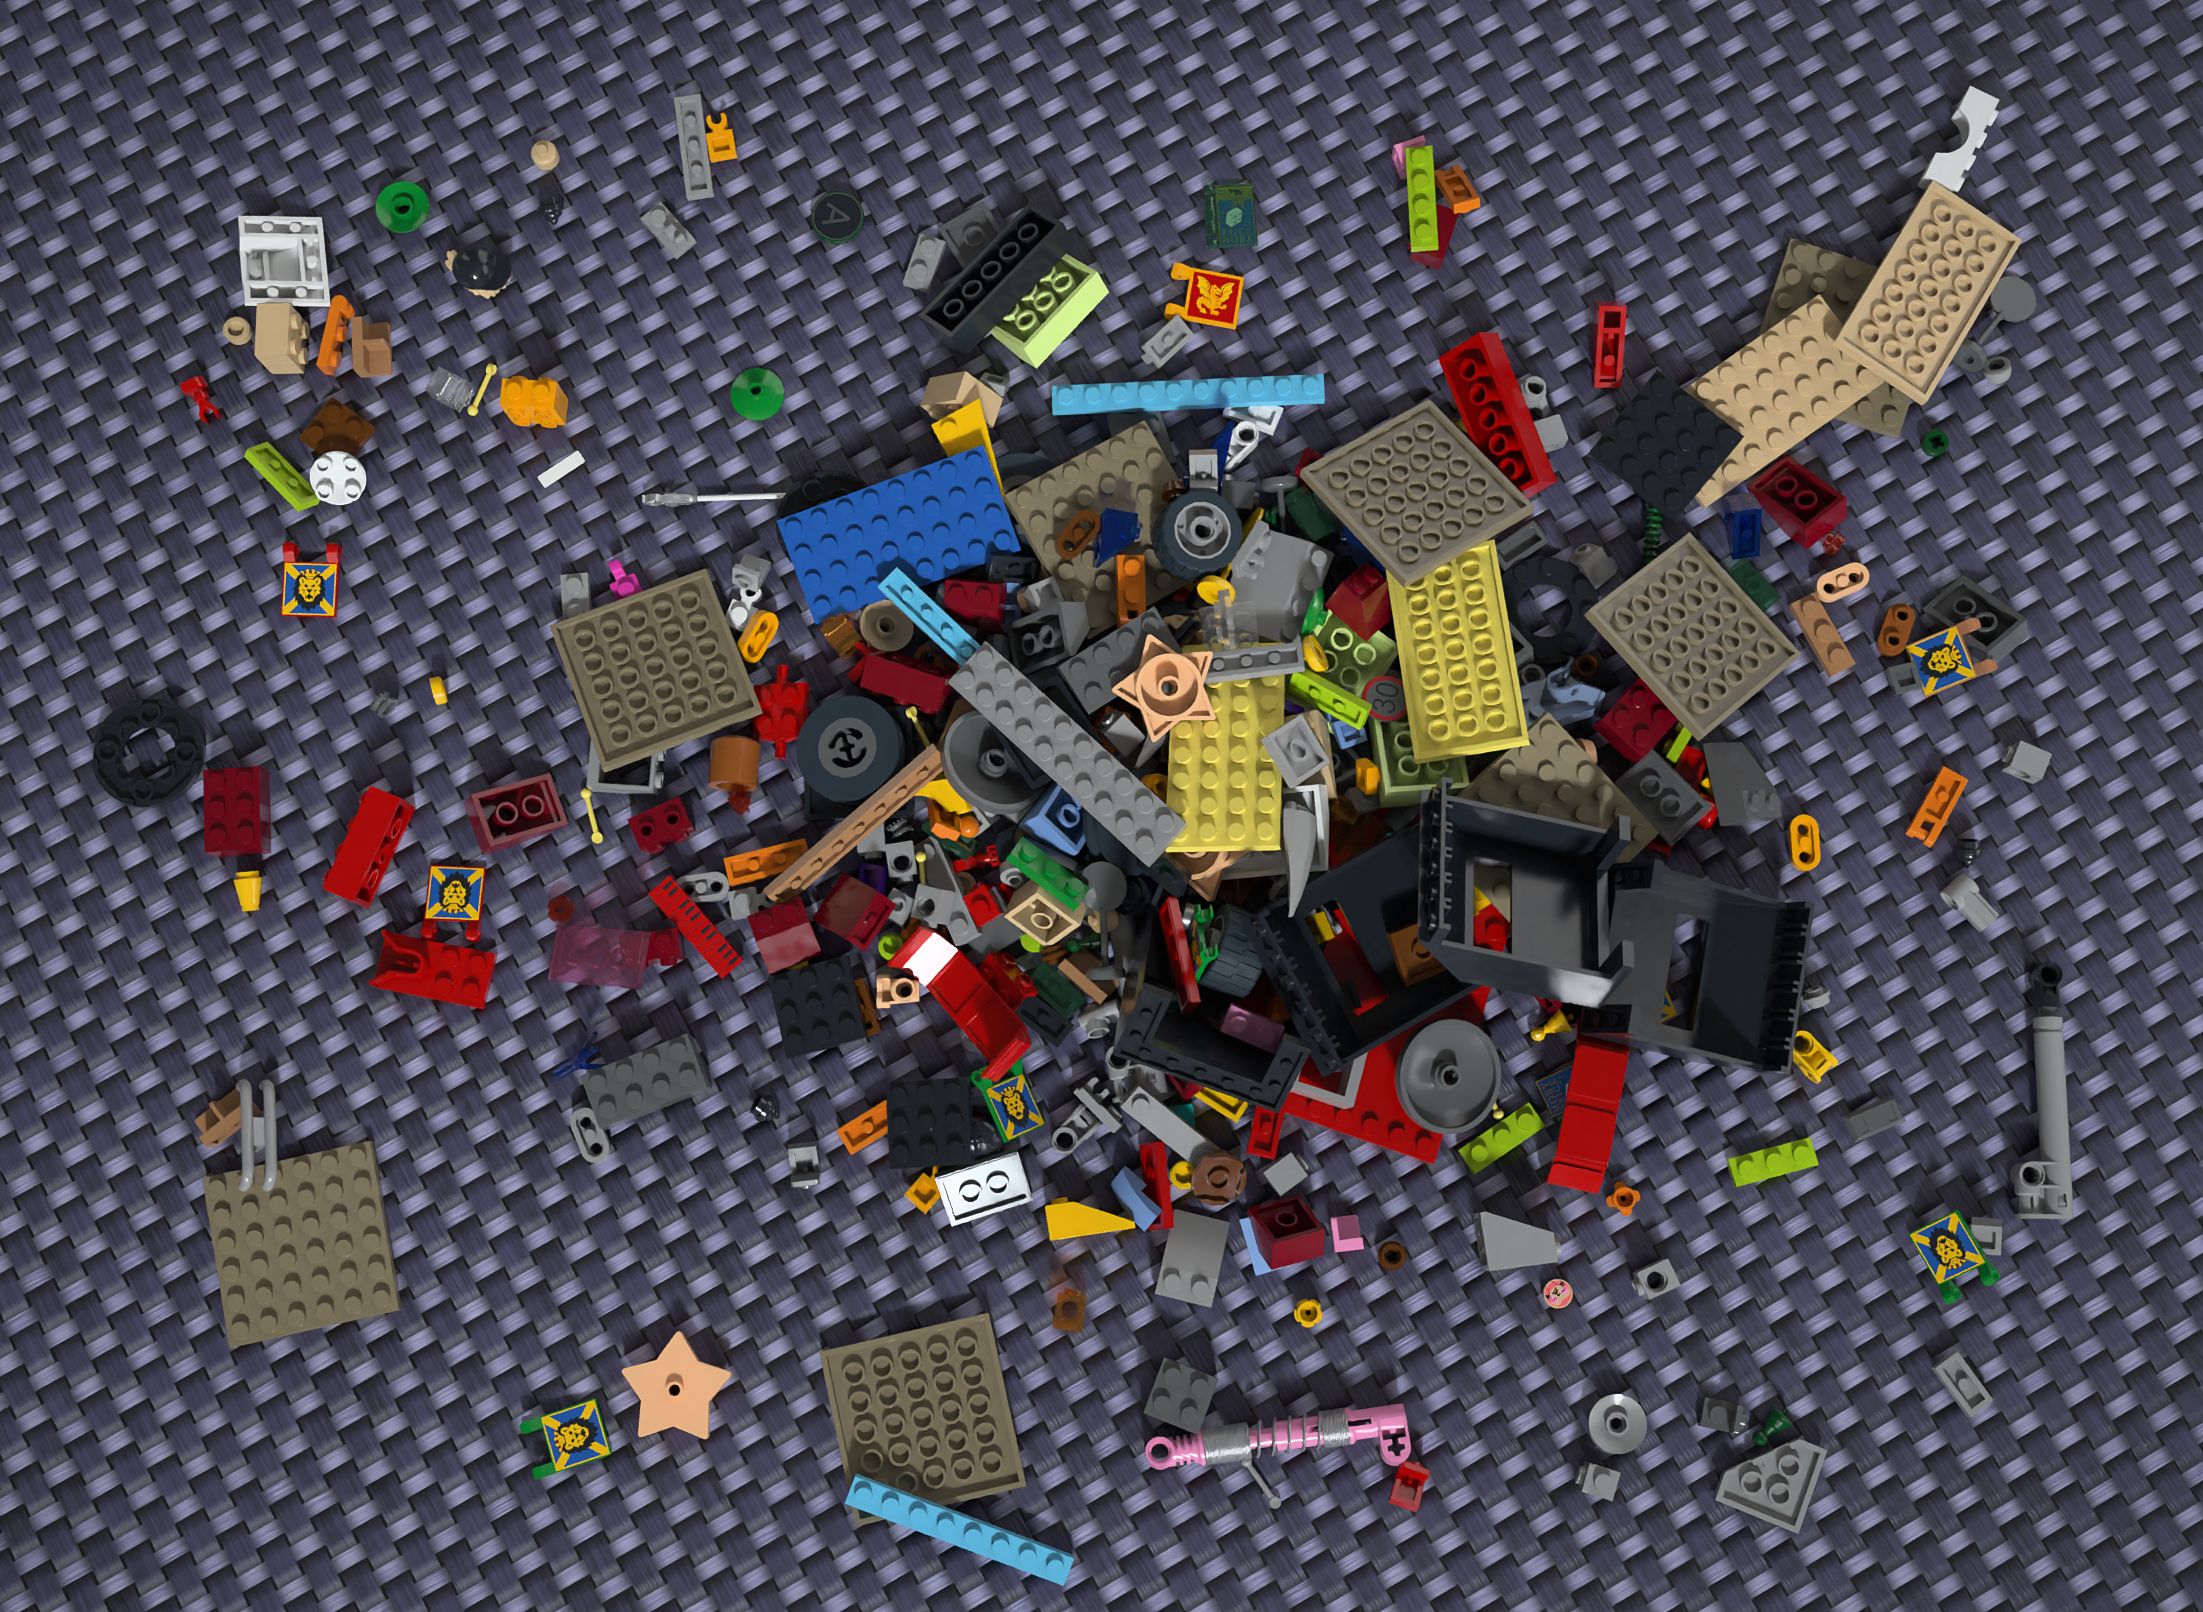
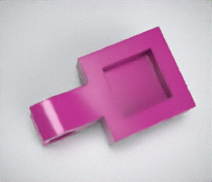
M618 558L608 562L616 579V582L609 584L616 601L643 591L636 575L633 573L627 576Z

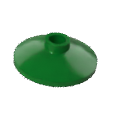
M401 181L387 186L380 193L376 201V215L385 228L396 233H407L417 229L425 222L429 214L430 205L426 193L421 187L411 182ZM404 208H409L407 213L401 214Z
M754 368L743 372L736 378L731 388V402L735 410L742 417L749 420L761 421L772 417L780 410L784 402L785 392L781 380L776 374L766 369ZM754 388L761 389V392L757 395L751 393Z
M1321 587L1317 588L1309 605L1302 626L1300 640L1311 635L1317 625L1324 626L1329 611L1323 609L1324 593Z

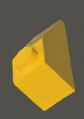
M1067 1197L1051 1199V1205L1045 1206L1050 1241L1135 1228L1134 1221L1076 1202H1068Z

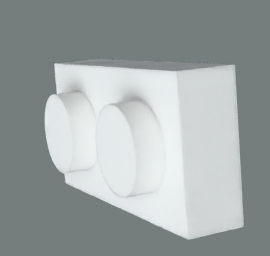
M1279 406L1225 407L1223 417L1239 423L1243 421L1253 422L1259 431L1273 436L1284 408Z

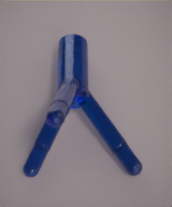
M596 1031L590 1035L573 1060L552 1071L557 1081L578 1069L596 1070L608 1065L582 1063L599 1049L598 1046H594L588 1050L598 1035Z

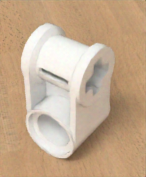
M1243 421L1211 448L1217 449V459L1225 466L1224 470L1227 473L1233 471L1257 447L1259 441L1258 427L1253 422ZM1243 432H1250L1254 438L1250 441H1243L1239 436Z

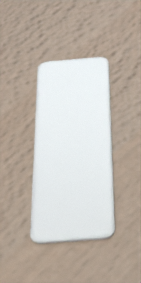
M576 451L539 475L538 479L546 488L583 464L585 460L579 451Z

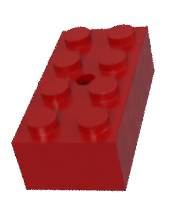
M370 786L368 791L362 794L359 800L360 808L357 815L352 817L348 823V834L344 842H341L336 849V860L332 868L326 871L322 889L368 909L416 807L400 797Z

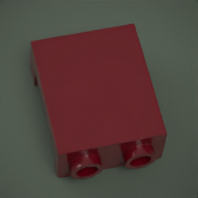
M843 872L812 919L828 931L834 932L865 952L896 907V904L877 890Z

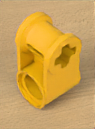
M1797 1031L1796 1037L1802 1039L1804 1046L1800 1052L1794 1048L1793 1061L1799 1066L1806 1077L1818 1084L1821 1081L1820 1077L1831 1066L1835 1067L1838 1061L1809 1032Z

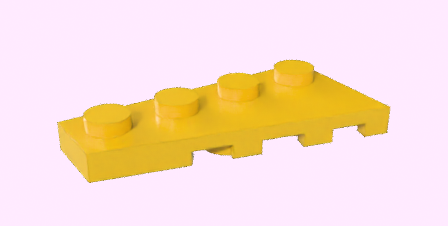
M980 399L932 424L931 426L948 457L981 445L985 446L1002 496L1004 497L1005 493Z

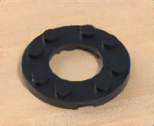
M836 470L815 472L797 481L784 495L776 517L777 538L788 560L792 563L777 520L810 509L821 501L834 500L870 486L852 474Z
M1537 557L1517 563L1502 575L1501 580L1508 620L1533 647L1534 660L1529 664H1536L1538 666L1563 664L1568 661L1569 657L1575 658L1588 646L1597 629L1584 615L1599 603V599L1592 583L1578 568L1560 559ZM1548 585L1554 587L1567 597L1571 605V619L1568 626L1561 633L1549 637H1540L1530 633L1522 625L1518 617V604L1521 596L1535 586Z
M142 698L121 705L104 719L94 736L93 743L95 745L91 762L97 781L114 799L133 807L155 808L174 802L194 785L204 764L205 743L200 727L187 711L163 699ZM150 727L163 729L171 736L175 744L173 764L166 773L155 779L144 780L134 777L124 765L123 751L126 742L134 733L141 729Z

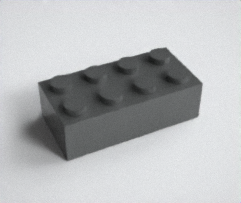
M1155 607L1147 610L1056 668L1085 715H1089L1118 696L1111 689L1139 668L1147 635L1151 634L1177 654L1183 653Z
M687 1033L580 1076L599 1129L605 1131L712 1089L693 1036Z

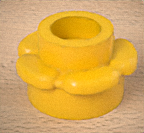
M1314 1299L1300 1300L1297 1303V1309L1294 1310L1296 1321L1301 1322V1325L1304 1327H1313L1315 1323H1319L1323 1314L1320 1311V1304ZM1306 1310L1311 1311L1309 1316L1306 1315Z

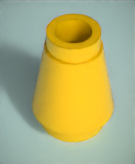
M259 871L235 873L236 880L233 881L242 911L259 910L262 877L259 878Z

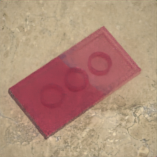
M557 925L548 980L562 983L641 989L650 933Z

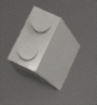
M1488 1212L1473 1213L1481 1271H1494L1558 1262V1256L1562 1253L1559 1238L1554 1237L1553 1232Z

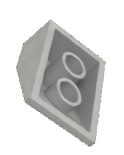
M1174 1209V1228L1169 1230L1155 1294L1212 1307L1230 1222Z

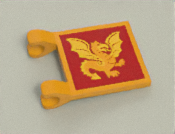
M1174 263L1171 270V278L1189 280L1185 308L1168 303L1164 312V318L1170 320L1178 314L1185 321L1235 330L1244 277L1201 270L1181 263Z

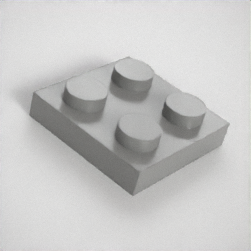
M1302 714L1261 739L1290 789L1331 763Z

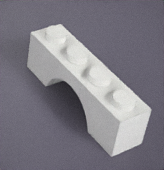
M1972 86L1968 88L1951 118L1960 131L1961 147L1950 153H1936L1928 163L1917 185L1918 187L1925 190L1928 184L1934 180L1951 192L1957 193L1965 180V178L1961 177L1964 169L1968 171L1976 158L1972 154L1975 147L1980 148L1987 136V133L1984 132L1986 126H1991L1999 111L1995 110L1999 99Z

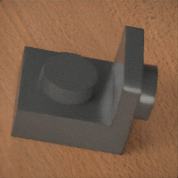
M1703 1397L1698 1426L1739 1434L1740 1429H1743L1746 1423V1412L1743 1411V1405Z

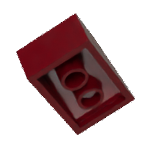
M1787 454L1746 486L1748 492L1784 533L1806 550L1847 518L1846 496Z
M550 773L471 794L464 803L482 855L512 847L568 825Z

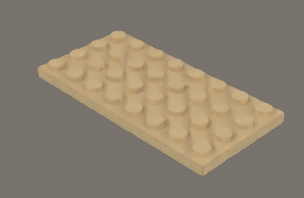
M1932 180L1836 335L1832 345L1920 405H1924L1946 371L2022 239Z
M1820 294L1684 389L1744 436L1695 496L1703 509L1885 382L1882 378L1832 345L1833 340L1843 325Z

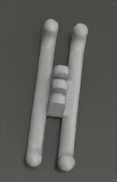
M242 1079L236 1083V1089L240 1091L242 1144V1176L238 1188L244 1192L251 1187L254 1176V1153L265 1147V1178L261 1187L264 1191H270L273 1189L277 1179L274 1084L268 1079L260 1082L259 1089L263 1091L264 1117H253L251 1084L248 1080Z

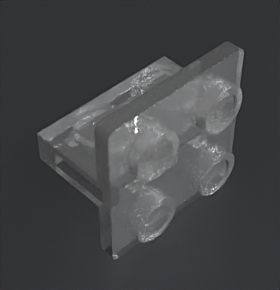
M1229 589L1218 591L1219 602H1214V606L1199 609L1200 618L1203 620V627L1201 628L1203 652L1211 651L1213 653L1259 647L1254 601L1232 603Z

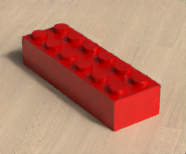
M1479 332L1439 357V362L1471 442L1526 498L1557 482L1498 333Z

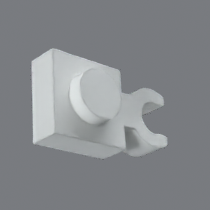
M741 588V601L733 599L725 616L730 629L743 634L752 616L759 611L758 608L753 606L762 599L763 593L761 589L754 596L749 597L747 596L749 589Z

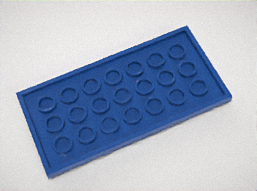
M984 445L777 520L815 625L863 608L869 604L888 599L878 589V586L896 567L916 586L921 587L986 563L988 552L1012 554L1022 550Z

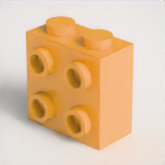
M512 376L511 379L502 378L499 405L514 424L530 426V423H536L547 428L566 425L568 398L555 380L546 377L539 378L538 380H528L523 376Z

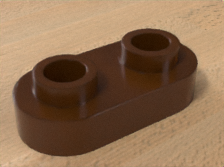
M1092 510L1078 512L1056 538L1054 543L1056 553L1066 560L1076 558L1101 528L1099 516ZM1081 522H1087L1089 530H1084L1081 527ZM1064 542L1071 543L1072 550H1066Z

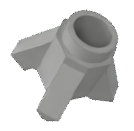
M1537 376L1516 379L1528 410H1534L1537 416L1545 418L1550 410L1546 399V383L1544 380Z

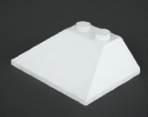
M238 216L240 265L245 306H257V304L290 303L292 306H330L322 217Z

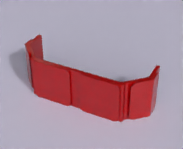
M927 926L919 927L887 962L888 966L903 969L926 986L986 1057L990 1065L982 1072V1078L998 1082L1032 1045L1030 1035L1026 1031L1028 1028L1024 1025V1022L992 988L987 979L969 958L933 928Z
M1578 1018L1572 1027L1576 1028V1048L1556 1152L1549 1173L1543 1177V1180L1548 1184L1598 1194L1610 1157L1629 1051L1627 1045L1579 1034L1581 1019Z

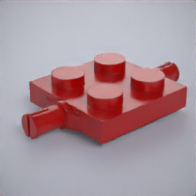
M777 665L776 682L768 685H754V692L763 714L753 717V740L757 742H775V759H786V743L798 739L800 730L808 718L809 684L806 682H788L789 666Z

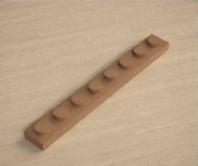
M932 743L763 890L767 897L778 905L796 898L943 771L940 749Z

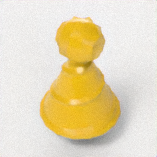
M1559 1008L1543 1028L1538 1026L1532 1028L1531 1037L1533 1040L1540 1042L1545 1038L1546 1033L1572 1032L1573 1030L1568 1021L1574 1017L1572 1014L1564 1016L1561 1008Z

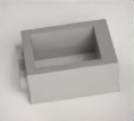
M591 739L586 787L592 792L658 796V788H662L664 782V774L660 772L661 761L666 759V750L651 755L648 785L604 783L605 773Z
M1367 1053L1351 1061V1067L1343 1071L1337 1094L1299 1082V1075L1290 1092L1343 1109L1353 1107Z

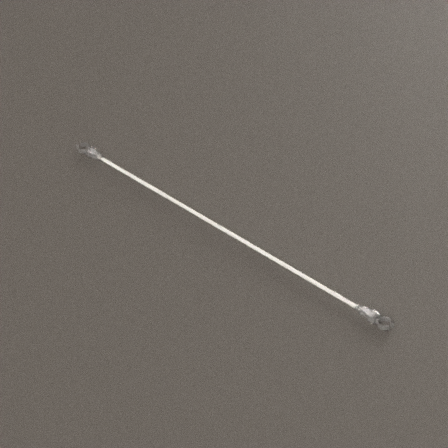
M1218 475V486H1222L1223 479L1236 481L1235 475ZM1190 476L1181 478L1180 481H1183L1185 486L1190 488ZM667 492L664 495H642V502L644 505L658 506L665 504L668 507H677L680 505H691L698 503V501L782 499L786 493L698 496L690 493Z

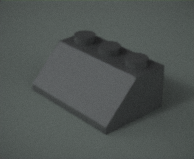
M1059 601L1006 625L1014 667L1024 676H1028L1073 657L1090 629L1085 602Z

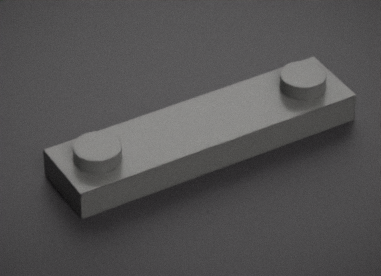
M700 94L674 97L686 197L688 201L715 197L702 97Z
M1295 642L1213 652L1204 684L1305 672L1302 643Z
M934 834L915 845V854L920 851L926 854L924 868L929 886L956 892L949 925H947L955 946L961 947L982 935L981 927L977 926L962 899L966 896V893L942 838Z
M1139 1083L1120 1104L1124 1111L1192 1165L1202 1155L1210 1151L1222 1150Z

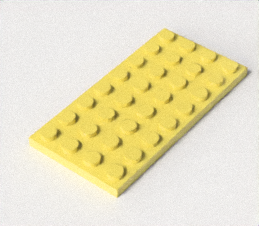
M1495 540L1482 542L1405 588L1386 569L1415 763L1422 764L1530 745Z
M1285 642L1184 645L1181 650L1183 653L1207 651L1213 653L1285 644ZM1285 674L1204 684L1203 687L1216 718L1214 720H1180L1170 729L1167 806L1185 821L1188 826L1169 845L1166 852L1281 850L1283 777L1261 739L1284 725Z

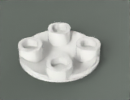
M332 451L323 454L314 462L310 471V482L318 499L335 505H344L356 501L363 493L366 485V473L362 464L354 456L341 451Z

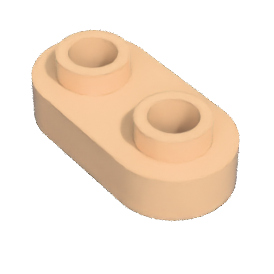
M1860 563L1847 564L1822 575L1814 585V592L1821 601L1834 602L1865 587L1869 581V572ZM1849 575H1854L1857 582H1851ZM1824 586H1830L1832 593L1825 592Z

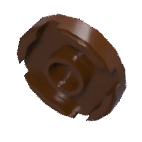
M1214 1150L1202 1155L1193 1164L1189 1183L1194 1194L1201 1202L1212 1206L1225 1205L1230 1202L1229 1200L1235 1196L1237 1198L1242 1193L1246 1185L1247 1173L1241 1160L1234 1153L1225 1150Z

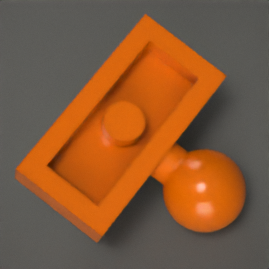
M928 798L926 801L930 830L936 836L956 841L959 835L965 838H972L979 832L980 826L976 818L972 816L960 818L956 811L944 813L943 807L932 798Z

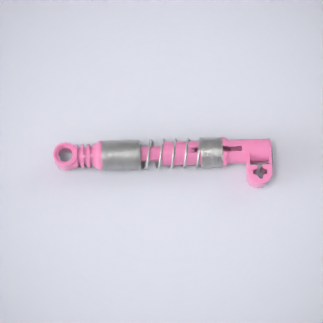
M1401 1403L1359 1410H1351L1348 1407L1336 1410H1322V1412H1318V1416L1307 1417V1414L1304 1413L1303 1418L1292 1419V1416L1289 1415L1288 1420L1277 1421V1418H1274L1273 1428L1264 1429L1262 1421L1259 1420L1258 1430L1249 1431L1246 1422L1227 1424V1426H1210V1428H1201L1198 1435L1195 1433L1190 1434L1191 1438H1187V1434L1183 1435L1184 1439H1180V1435L1176 1436V1440H1173V1437L1152 1438L1145 1449L1149 1465L1155 1469L1163 1470L1168 1467L1177 1466L1176 1462H1180V1465H1184L1183 1461L1191 1464V1460L1202 1466L1214 1465V1463L1222 1464L1223 1462L1231 1463V1461L1237 1462V1460L1243 1459L1248 1460L1252 1459L1251 1449L1255 1457L1259 1458L1261 1448L1267 1447L1270 1455L1274 1456L1276 1448L1277 1451L1284 1450L1286 1454H1289L1291 1449L1299 1448L1300 1451L1304 1452L1306 1447L1314 1446L1315 1449L1319 1450L1321 1445L1325 1449L1329 1447L1335 1448V1446L1354 1444L1359 1439L1377 1437L1380 1454L1385 1463L1391 1466H1399L1407 1460L1411 1452V1443L1405 1410ZM1369 1422L1367 1425L1348 1427V1425ZM1403 1433L1404 1437L1398 1438L1396 1441L1397 1447H1402L1403 1450L1400 1451L1399 1456H1395L1394 1452L1388 1451L1392 1446V1439L1383 1440V1436ZM1155 1447H1165L1168 1450V1456L1161 1461L1154 1459L1152 1451Z

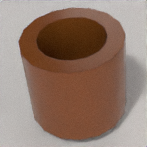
M726 735L712 740L708 786L716 790L728 792H751L757 790L761 744L751 738L737 735Z

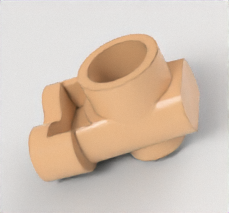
M890 974L877 975V1008H890L891 1004L920 1001V981L907 978L894 979L890 978ZM909 987L911 994L908 997H903L901 995L902 988Z

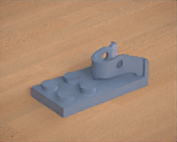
M1569 657L1566 667H1561L1551 672L1545 679L1520 686L1526 726L1528 728L1545 711L1549 712L1561 726L1598 715L1605 692L1600 688L1578 682L1571 675L1575 661L1572 657Z

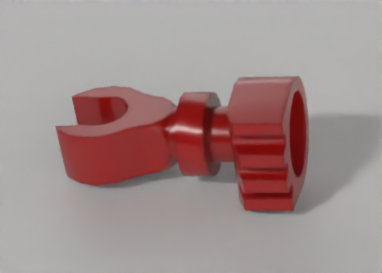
M203 376L193 377L180 384L183 394L193 397L195 404L199 405V416L202 421L210 425L206 414L211 410L214 411L215 416L219 420L221 419L219 409L212 405L209 401L211 398L209 393L205 392L208 389V385Z
M996 844L986 846L987 852L985 853L979 851L976 852V856L954 861L956 873L978 866L984 868L988 863H991L992 868L1000 866L1001 863L996 855Z

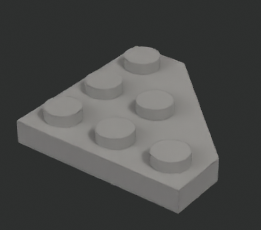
M1798 1438L1722 1471L1713 1499L1799 1534L1827 1450Z

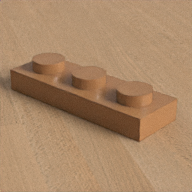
M1815 592L1788 606L1828 678L1856 664Z

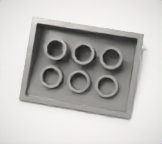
M1270 530L1271 543L1266 551L1262 550L1260 554L1265 560V566L1261 567L1256 564L1250 567L1252 570L1257 571V579L1253 580L1247 576L1236 578L1232 572L1229 583L1234 587L1236 596L1231 605L1218 607L1212 623L1232 633L1242 635L1253 643L1285 642L1287 644L1300 642L1301 630L1309 605L1317 588L1322 587L1334 553L1312 542Z

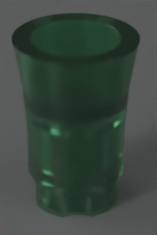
M1307 486L1298 488L1284 499L1303 540L1319 545L1340 530L1323 510L1314 494L1310 493Z

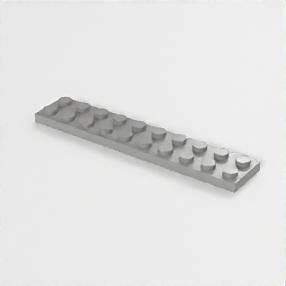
M986 641L949 680L948 683L1148 867L1157 860L1188 826L1185 821Z

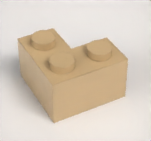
M963 371L931 377L920 406L928 411L932 418L941 420L971 402L980 399L987 428L994 427L1003 398L968 372Z

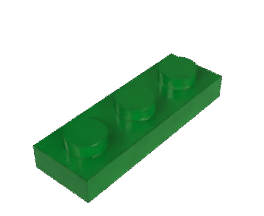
M1023 836L1006 858L1008 862L1072 911L1076 910L1090 890V887Z

